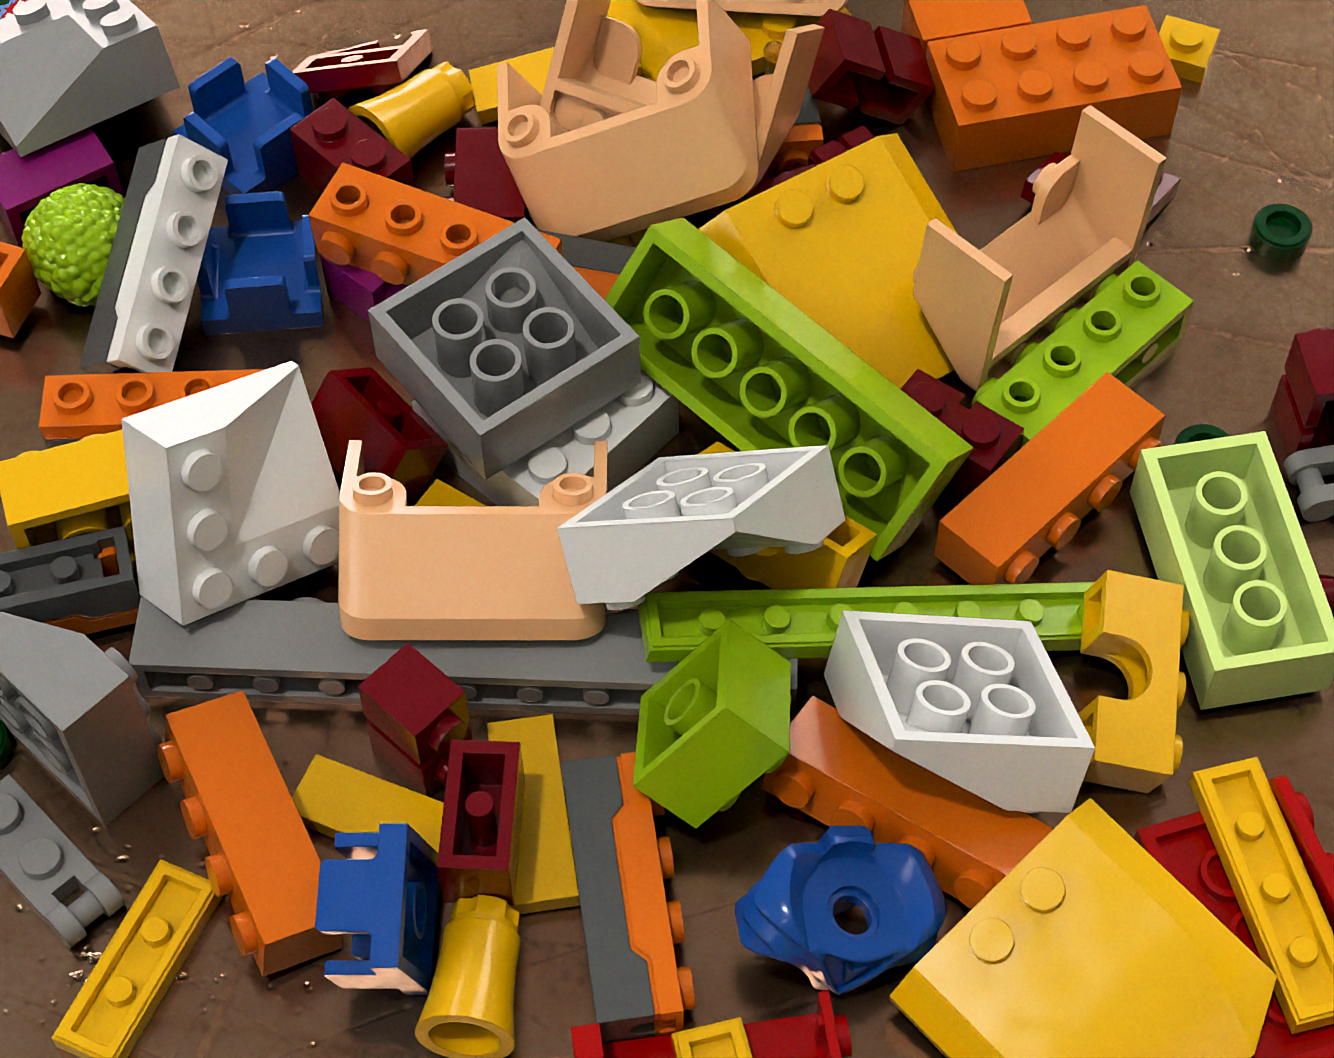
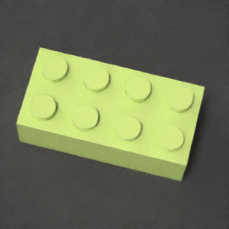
M1261 431L1142 449L1132 481L1130 495L1158 580L1184 585L1182 609L1188 611L1190 623L1188 635L1184 645L1181 647V651L1200 709L1328 690L1334 678V617L1266 432Z

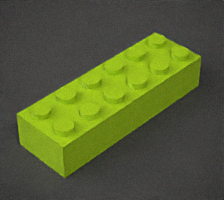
M683 217L649 226L604 299L640 336L641 370L741 451L828 445L844 515L878 534L870 556L876 561L905 545L974 449L963 438Z

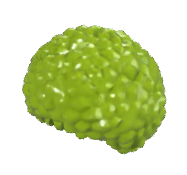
M79 183L59 188L53 191L46 199L40 200L37 207L27 217L21 237L22 246L26 249L34 276L50 291H53L56 296L65 298L71 304L82 307L96 306L125 198L108 187Z

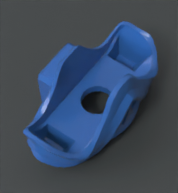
M830 826L817 843H795L782 850L769 865L764 876L749 889L746 895L739 898L735 904L734 911L740 942L745 948L754 953L785 961L798 967L809 977L815 989L831 990L838 995L869 982L888 969L920 961L935 946L938 930L943 925L946 917V903L934 872L921 851L908 844L874 843L871 831L865 826ZM858 906L865 915L867 928L862 934L847 933L838 926L833 916Z

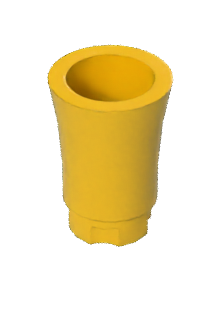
M443 62L431 70L425 69L406 82L377 97L349 107L348 110L408 158L412 159L438 136L458 124L461 117L474 108L475 103L473 100V87L462 70L454 68L448 62Z
M479 894L472 898H459L453 904L450 922L444 928L439 960L430 992L415 1028L417 1040L434 1053L448 1058H504L514 1050L513 1007L516 967L521 943L520 936L518 935L520 912L511 908L506 900L495 896Z

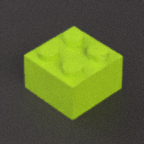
M731 619L726 621L641 696L633 787L694 828H698L717 811L722 812L729 809L746 787L763 773L769 774L778 769L789 753L791 745L789 740L791 662Z

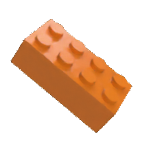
M1146 5L927 42L925 58L935 89L926 98L952 172L1052 155L1055 151L1061 153L1071 152L1082 110L1089 105L1139 139L1168 135L1172 132L1182 86Z

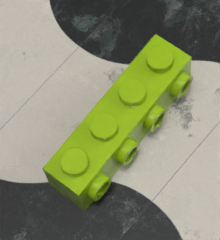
M1136 260L1119 276L1111 274L1104 279L1095 291L1093 298L1080 310L1076 307L1068 310L1058 321L1053 333L1040 344L1032 342L1026 346L1015 360L1013 367L1001 378L991 377L976 392L972 405L977 401L1023 427L1022 448L1106 372L1129 387L1184 338L1194 300Z

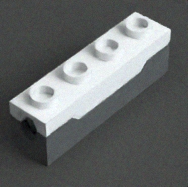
M180 134L139 147L79 369L90 374L173 371L228 159Z

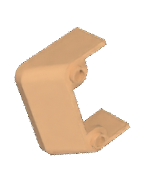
M696 0L699 46L677 53L663 65L656 83L657 102L557 136L553 117L540 106L542 95L508 62L497 65L498 143L536 229L605 242L647 229L652 224L682 218L736 201L747 194L753 187L758 176V153L750 40L715 0Z
M611 0L566 1L540 101V106L555 121L556 136L657 102V82L636 75L642 55L640 38L629 24L607 16ZM811 24L786 29L774 73L763 75L753 80L758 176L748 193L758 186L798 118L825 27Z
M1091 105L1082 110L1071 155L1059 164L1050 163L1036 178L1032 188L1033 193L1036 195L1031 212L982 249L978 250L936 218L926 226L919 264L915 268L912 277L915 282L913 296L960 380L975 392L991 377L1001 378L1013 367L1015 360L1026 346L1032 342L1040 344L1053 333L1058 321L1068 310L1074 307L1080 310L1093 298L1095 291L1104 279L1111 274L1119 276L1136 260L1167 158Z
M349 440L339 496L338 604L340 625L343 631L361 640H582L598 634L606 624L605 603L577 604L557 528L608 493V441H595L594 476H586L580 473H566L558 476L541 489L539 506H407L405 487L400 482L382 473L365 474L362 440Z

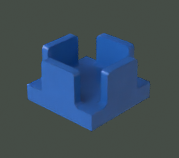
M232 57L227 58L192 81L188 86L194 112L183 118L184 124L173 130L174 136L180 134L228 159L221 186L231 195L273 192L298 174L289 129L314 112L311 93L308 85L275 57L265 63L267 76L261 72L245 83L241 65Z
M281 191L227 195L225 197V209L229 225L210 227L197 276V283L201 294V323L204 334L216 335L324 326V281L320 257L322 254L316 253L308 217L309 214L302 215V220L300 221L291 220L285 194Z
M379 823V832L336 833L334 848L346 859H326L320 864L315 927L323 934H353L351 953L359 960L325 961L324 977L341 988L398 989L405 995H429L435 974L441 887L437 870L438 852L408 823Z

